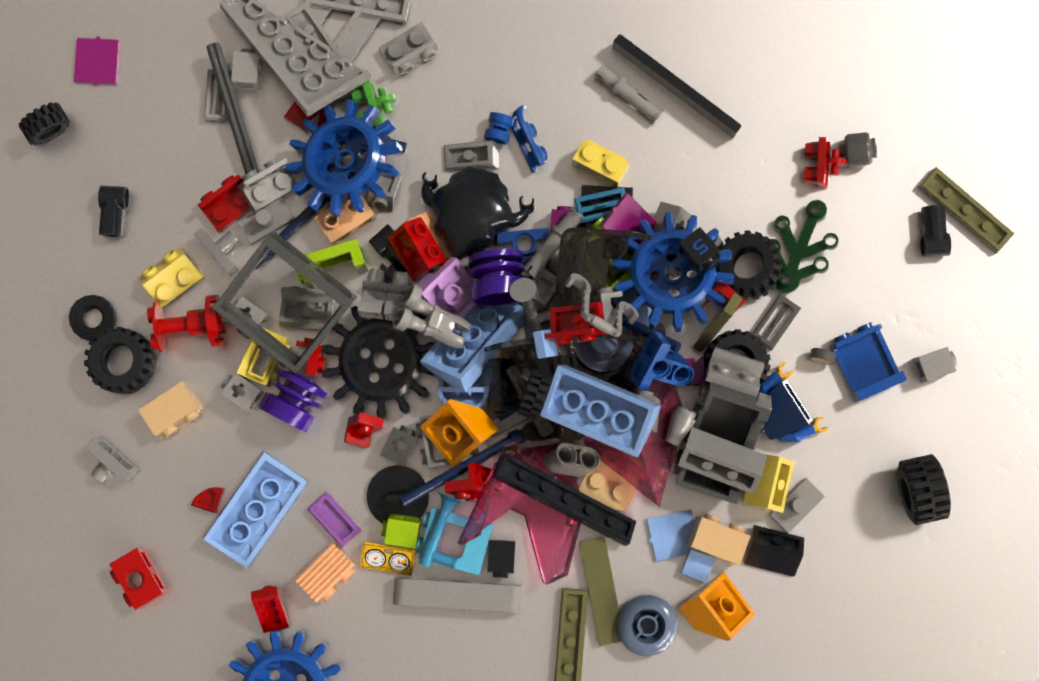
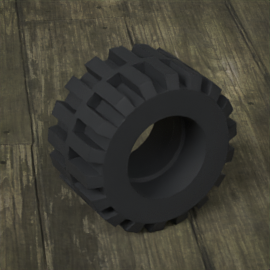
M745 230L744 234L736 232L734 233L735 237L732 239L728 236L724 240L726 244L724 246L720 245L719 249L721 251L731 249L732 259L719 263L716 266V271L734 274L733 285L729 286L743 299L747 300L748 297H751L755 300L758 299L759 295L765 297L768 295V290H774L777 287L775 283L780 281L782 277L780 274L783 271L782 258L776 246L767 236L763 237L759 232L752 234L750 230ZM746 253H757L763 258L761 271L752 278H740L734 272L736 261Z
M110 327L105 329L106 332L97 333V339H91L88 343L91 345L90 350L86 349L84 355L88 356V360H84V366L88 367L89 370L86 373L88 377L93 379L92 382L100 386L101 389L117 394H129L130 391L136 392L140 390L139 386H145L148 383L146 380L148 376H153L152 366L156 367V361L153 360L155 352L150 348V342L144 339V336L123 327H116V329ZM127 346L133 354L132 366L126 373L120 376L113 375L108 368V357L115 348Z
M741 329L726 331L717 336L704 352L705 377L706 369L715 347L724 350L737 348L744 351L749 358L764 363L760 383L764 382L768 377L767 372L770 371L771 367L769 365V360H771L770 354L766 352L768 348L766 344L760 342L761 338L751 335L752 332H742Z
M933 454L900 461L897 470L898 485L904 508L910 520L915 525L948 519L951 510L950 492L945 473L937 458Z

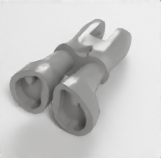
M412 283L400 301L399 305L401 308L397 310L394 316L393 328L399 331L409 328L421 332V335L433 337L452 348L462 349L465 339L452 331L455 329L467 333L471 328V324L464 318L441 309L437 304L432 305L422 299V288ZM412 311L425 315V319L423 320L415 316Z

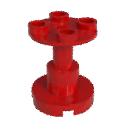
M207 295L205 297V309L189 310L186 316L164 318L160 302L154 301L153 306L147 308L148 322L153 324L154 334H150L152 349H158L160 353L165 352L166 334L188 332L190 336L208 335L212 347L224 346L225 340L220 338V334L225 333V322L221 320L222 317L213 309V306L220 298L219 295Z

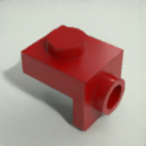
M305 337L304 342L297 340L296 346L306 349L313 339ZM321 345L308 359L305 375L318 378L319 373L325 370L326 358H323L324 352L321 351Z

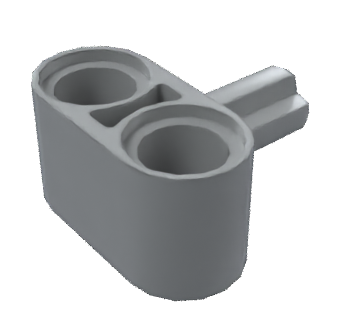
M564 426V443L545 454L544 464L553 473L581 477L599 466L600 457L593 448L580 445L579 432Z

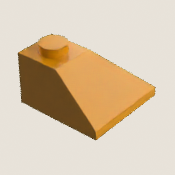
M452 399L442 405L420 426L452 468L499 430L483 409Z
M725 572L693 594L679 607L695 630L726 641L732 639L756 615Z

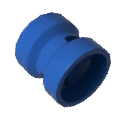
M490 112L488 119L490 125L485 130L484 139L493 140L497 144L507 145L510 138L508 132L513 127L514 118L506 114Z

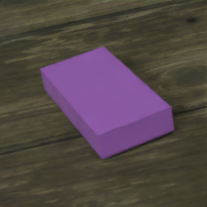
M325 492L307 509L342 548L362 530L328 492Z

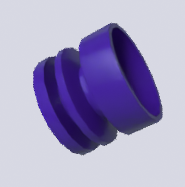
M508 248L490 249L474 253L468 257V265L471 267L469 271L470 277L479 279L471 283L472 303L481 306H499L517 302L510 296L509 289L514 281L523 278L515 276L524 271V265L521 263L523 254L520 250Z
M279 368L276 374L286 379L284 385L272 380L271 384L280 392L278 395L266 392L258 408L307 433L314 420V416L307 412L306 408L311 406L320 409L321 404L311 399L314 394L325 399L328 393L324 392L312 380L298 373L295 374L294 372Z

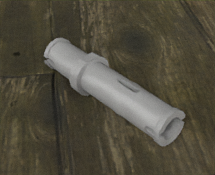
M605 63L594 75L595 78H598L612 89L611 93L621 96L653 123L664 112L663 109L630 85L626 77L623 76L621 78L607 67Z
M570 208V211L558 226H553V232L524 266V271L535 279L565 241H569L571 238L569 235L584 217L580 213H576V210Z

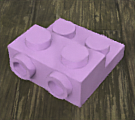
M450 257L434 274L428 273L417 284L422 288V299L432 305L437 304L441 309L462 318L476 305L472 303L471 283L474 281L456 257Z

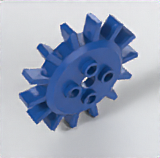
M347 100L344 117L337 118L336 112L329 105L323 107L327 122L320 127L307 118L302 121L305 128L312 135L307 143L300 140H290L289 143L297 152L303 153L302 161L285 164L286 170L291 174L304 172L306 176L291 187L298 196H301L314 187L316 190L307 205L317 212L325 198L329 197L331 198L329 212L334 217H340L342 202L346 199L351 200V205L359 213L364 212L361 194L369 189L375 196L383 199L385 193L382 187L375 182L381 174L391 177H398L399 174L391 164L385 163V156L402 152V147L397 141L383 144L381 140L396 129L389 119L373 129L371 126L380 114L379 110L370 104L363 117L358 119L356 118L358 105L353 100ZM347 144L346 148L341 150V146ZM365 152H367L366 155H365V157L362 159V158H361L362 155H363ZM351 155L352 160L350 164L341 166L343 157ZM335 166V170L329 173L330 168Z
M665 212L663 219L665 230L654 233L651 225L643 219L640 221V228L646 239L641 244L626 236H623L621 239V245L626 250L634 253L630 261L613 259L612 266L617 271L631 272V279L616 283L614 289L615 292L622 291L623 294L635 290L638 297L629 304L637 312L644 305L653 309L649 316L650 328L653 329L658 325L662 313L672 314V325L675 332H681L683 326L682 313L692 311L696 320L701 325L707 323V316L700 305L705 300H709L715 306L721 308L725 306L726 299L712 289L714 283L733 285L734 274L717 272L715 267L710 272L705 270L700 275L696 272L697 275L695 277H688L687 272L695 270L679 252V242L696 230L697 216L692 215L688 219L687 226L683 231L673 228L674 219L671 212ZM714 228L707 235L713 242H716L719 237V231ZM731 249L720 251L719 263L732 259ZM674 255L676 260L670 262L667 260V257ZM670 268H676L680 271L681 275L676 280H670L665 275L666 271ZM652 274L659 275V279L653 281L650 279V276ZM678 290L680 294L677 297H673L670 295V292Z
M271 631L270 642L272 651L264 654L259 645L254 640L246 643L248 651L255 658L251 666H247L238 660H232L229 664L231 669L244 675L243 681H297L299 674L305 675L306 681H327V677L336 675L342 669L341 663L332 664L326 669L321 668L317 660L325 653L328 646L324 642L316 646L311 655L301 651L305 640V632L298 631L294 636L292 648H282L279 631ZM273 670L279 671L280 678L278 680H274L271 677Z

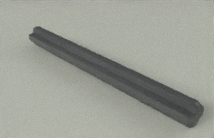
M218 42L207 45L206 49L245 175L253 170L260 173L221 45Z

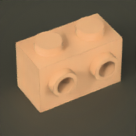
M362 195L361 199L364 203V212L362 213L354 209L350 199L343 200L340 217H334L329 212L330 204L322 207L317 212L318 216L315 217V220L333 246L340 244L376 220L374 213Z

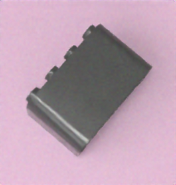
M703 380L699 391V401L694 404L692 412L696 413L694 419L696 422L692 427L753 450L759 433L763 429L765 422H768L772 411L771 395L758 392L757 397ZM690 431L687 433V435L684 437L682 441L686 442ZM681 449L678 450L673 474L677 475L676 485L737 504L741 494L738 488L678 466L683 451Z

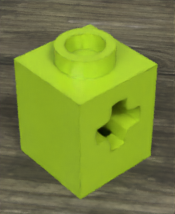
M391 513L388 521L383 520L381 536H385L384 544L416 549L421 518Z

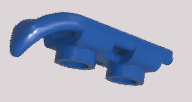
M522 105L512 115L514 118L512 131L531 172L534 173L538 171L536 166L544 165V161L547 160L548 156L543 146L536 145L533 139L537 136L536 128L532 123L525 122L523 111L526 106ZM525 143H528L531 152L528 151Z

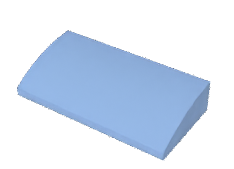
M515 303L499 306L475 305L463 317L471 324L469 332H460L455 329L452 331L465 339L463 348H452L437 341L420 360L421 364L448 384L466 393L488 367V359L495 358L526 322L527 319L523 306Z
M558 365L540 416L634 457H638L652 430L661 405L567 365Z
M262 451L204 534L203 540L248 568L307 481L268 453Z

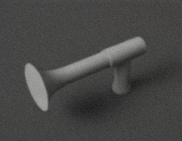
M520 278L514 281L509 289L510 296L515 301L522 302L530 329L538 331L541 328V322L550 320V309L537 313L532 298L537 292V286L533 280Z

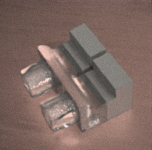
M370 269L367 281L362 283L361 300L357 310L359 316L382 320L385 316L386 320L393 321L397 310L401 308L399 305L400 301L409 287L408 273L394 272L393 284L383 283L385 274L383 270Z

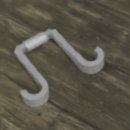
M573 273L565 282L566 287L570 288L571 285H574L580 290L581 316L590 325L607 335L619 337L622 334V313L628 318V322L631 325L639 317L637 310L631 304L621 301L613 310V327L607 321L589 313L591 286L583 276Z

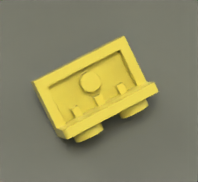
M182 248L167 252L162 258L163 261L156 266L151 265L146 268L140 277L142 286L155 301L160 302L162 308L203 277Z

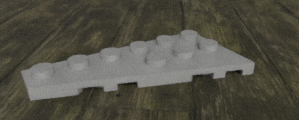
M223 0L220 2V9L307 117L371 79L369 71L356 67L350 59L345 56L342 58L331 51V47L301 28H295L287 23V19L280 15L276 16L268 11L266 6L257 0Z

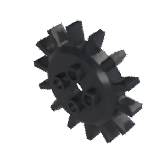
M357 306L351 307V313L357 322V326L348 331L342 324L337 323L333 330L344 337L341 347L322 345L321 349L327 355L339 356V366L322 371V377L332 379L341 375L345 382L344 386L336 390L332 397L339 401L344 399L351 391L357 394L359 398L354 405L353 414L363 413L368 400L377 402V417L384 420L387 417L386 403L388 401L396 400L399 409L405 415L411 413L410 405L404 395L412 389L420 397L428 398L430 396L427 388L418 384L417 381L421 373L431 376L435 375L424 367L420 360L423 358V354L427 353L436 342L420 345L416 337L421 332L408 328L404 331L396 330L393 328V321L386 320L385 316L383 320L370 319L366 321L364 317L359 316ZM387 340L394 341L392 349L386 348L385 343ZM369 349L370 356L363 358L361 356L362 350ZM380 353L386 354L389 358V363L384 368H378L375 365V357ZM396 364L403 365V371L401 373H396L394 371V367ZM372 373H378L379 380L377 382L370 380Z

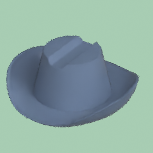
M622 326V334L619 337L605 334L595 336V341L579 342V338L574 339V349L578 358L587 367L601 372L613 371L621 367L631 355L633 334L630 329Z
M652 595L637 596L629 600L621 609L617 620L618 634L622 643L628 650L640 656H654L666 650L674 641L678 628V621L673 608L663 599Z

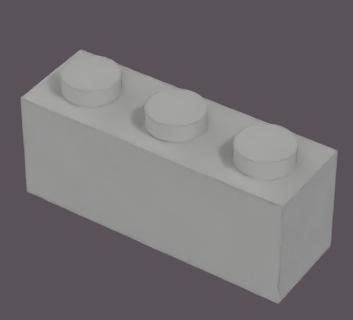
M692 427L685 442L678 466L754 494L762 477L767 455Z

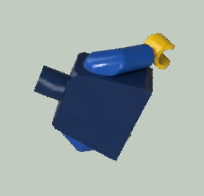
M782 362L777 367L776 372L770 374L764 382L760 383L759 392L771 395L772 411L768 422H765L759 434L765 431L770 440L777 438L780 442H801L815 435V432L827 431L828 426L821 429L818 427V421L824 419V417L812 419L786 380L793 374V370L789 374H784L781 368L786 362Z

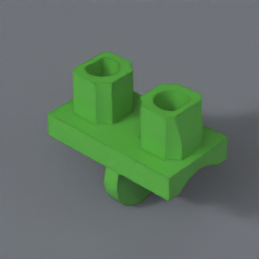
M368 80L362 84L363 86L352 90L351 95L357 105L368 102L369 106L371 104L379 110L380 114L371 126L374 127L384 122L380 107H383L385 114L391 113L390 104L394 103L396 98L394 94H387L385 87L377 89L380 96L377 98L374 85ZM366 111L358 113V118L361 119Z

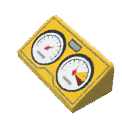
M364 541L360 567L412 576L416 552L414 549Z

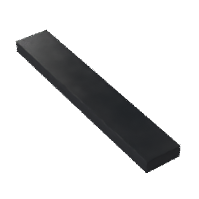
M619 34L615 38L612 46L614 50L731 138L736 136L741 128L740 123L623 35Z
M506 452L500 454L492 476L494 479L624 546L630 544L636 524L635 520Z

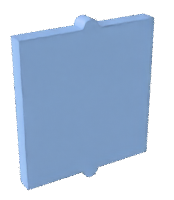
M692 510L647 519L651 537L649 542L652 543L656 561L688 555L690 549H693L686 546L694 525Z

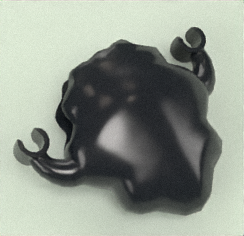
M467 167L463 171L451 175L449 183L440 187L436 193H433L432 190L438 187L437 174L432 181H427V172H424L422 175V199L437 217L433 230L437 237L444 241L448 250L457 256L467 255L476 250L487 249L492 246L495 235L507 228L521 225L528 218L529 214L535 210L534 198H532L531 204L524 205V196H521L519 198L520 211L512 213L508 203V188L501 182L498 174L494 172Z

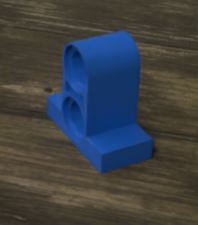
M549 228L501 232L497 234L498 247L512 246L513 249L520 250L517 247V243L522 239L529 240L532 245L531 248L527 251L520 250L523 254L521 263L525 265L536 253V243H544L549 237ZM521 273L516 275L523 278H529L531 280L533 279L531 276H523Z
M653 330L628 375L638 389L644 391L648 390L653 379L676 386L687 385L693 379L694 370L682 355L669 350L671 344L661 333Z

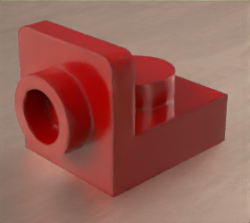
M362 412L349 417L344 442L368 448L372 433L382 429L384 419Z

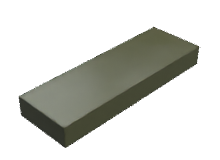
M734 293L725 306L720 309L705 327L693 348L699 352L705 349L733 316L742 301L741 296Z

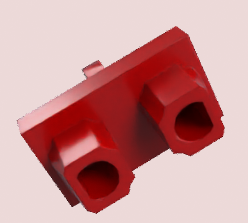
M819 137V142L805 144V157L807 159H818L817 167L804 168V180L809 183L818 184L821 188H829L830 167L831 175L838 176L839 167H845L847 164L846 159L839 158V149H833L832 158H830L831 142L827 141V137Z

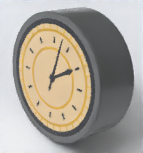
M813 348L811 349L809 359L822 364L834 365L837 355L835 352L827 349Z

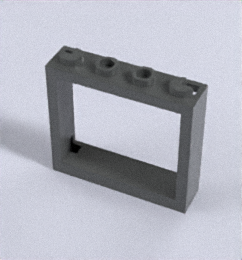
M273 231L266 236L213 306V309L222 317L221 320L226 323H232L237 327V331L241 336L246 339H252L259 345L258 348L263 353L269 356L272 355L279 360V364L283 369L286 367L296 374L323 342L357 296L282 236ZM269 250L273 251L340 304L300 357L230 303Z

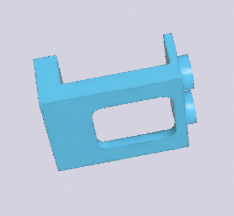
M432 508L431 512L426 511L422 524V527L426 528L424 538L419 537L415 552L420 553L418 559L421 558L427 540L430 538L433 524L440 512L439 509ZM450 513L447 523L465 527L469 531L463 556L458 558L454 569L480 575L493 524ZM432 560V563L449 567L447 565Z

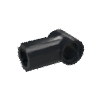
M101 185L98 192V204L101 208L99 235L123 237L124 213L129 205L128 187Z
M930 205L922 207L923 234L920 238L922 257L950 256L952 246L950 234L947 233L945 206Z
M387 224L369 240V243L404 277L408 273L387 239L394 232Z

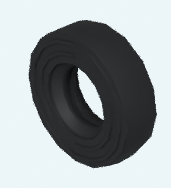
M87 295L78 299L71 307L69 313V324L73 332L81 339L88 341L91 339L96 340V334L106 332L105 329L111 327L114 329L117 321L113 305L104 297L97 295ZM91 308L98 309L102 314V321L95 328L87 327L83 321L84 313Z

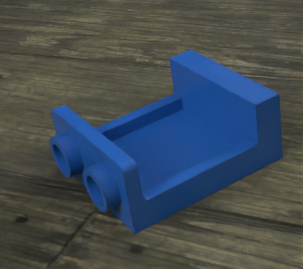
M872 322L860 326L857 328L859 333L850 336L848 332L835 337L836 343L829 346L830 350L837 355L835 361L854 402L866 399L907 380L904 372H899L880 331L882 329L881 323L873 326Z

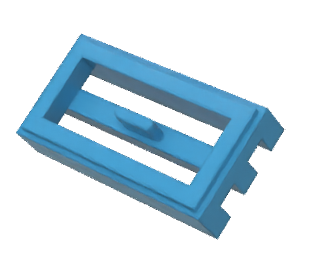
M624 187L574 198L576 213L578 212L583 216V213L616 206L620 199L582 208L580 203L620 195L622 198L625 194ZM611 211L585 216L579 225L597 221L602 216L606 219Z

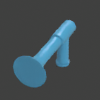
M439 493L442 499L441 509L419 564L430 568L432 560L454 569L458 558L437 551V547L452 509L457 504L464 502Z

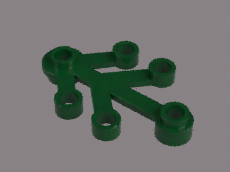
M813 200L807 205L806 213L808 218L797 243L790 229L791 223L789 218L782 215L775 220V227L777 231L781 232L791 255L788 266H786L782 258L783 271L780 272L782 277L780 281L775 283L777 289L783 293L795 291L802 279L816 273L822 274L827 272L829 262L823 256L815 258L812 265L799 270L798 267L802 260L825 250H834L839 245L838 236L834 233H828L823 237V240L808 246L817 222L823 221L827 216L826 204L821 200ZM814 206H820L821 211L819 213H813L812 208ZM782 220L787 222V226L784 228L778 226V223ZM828 238L836 240L833 245L826 244ZM770 239L773 244L778 246L777 250L780 253L781 245L779 241ZM819 261H824L826 263V266L823 269H819L816 267V264ZM791 276L792 280L790 283H784L782 281L783 277Z

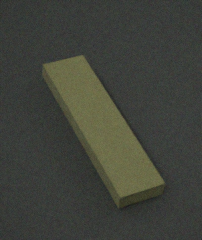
M937 167L918 186L920 190L938 205L945 206L947 213L995 254L1015 234Z
M605 537L581 541L579 546L599 646L622 642L617 629V620L620 612Z
M562 588L554 681H581L588 590Z

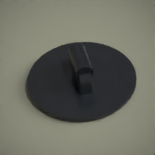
M395 465L382 469L372 478L367 489V504L370 512L382 524L383 520L388 521L391 513L421 518L428 506L429 493L405 507L402 505L399 497L426 482L418 472L406 466Z

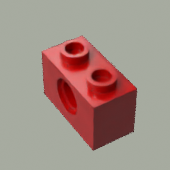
M143 547L136 548L109 564L112 568L110 571L112 579L117 585L120 584L125 592L122 595L126 604L129 607L133 606L135 610L143 608L168 593ZM135 572L139 573L142 577V583L139 587H135L131 583V576Z

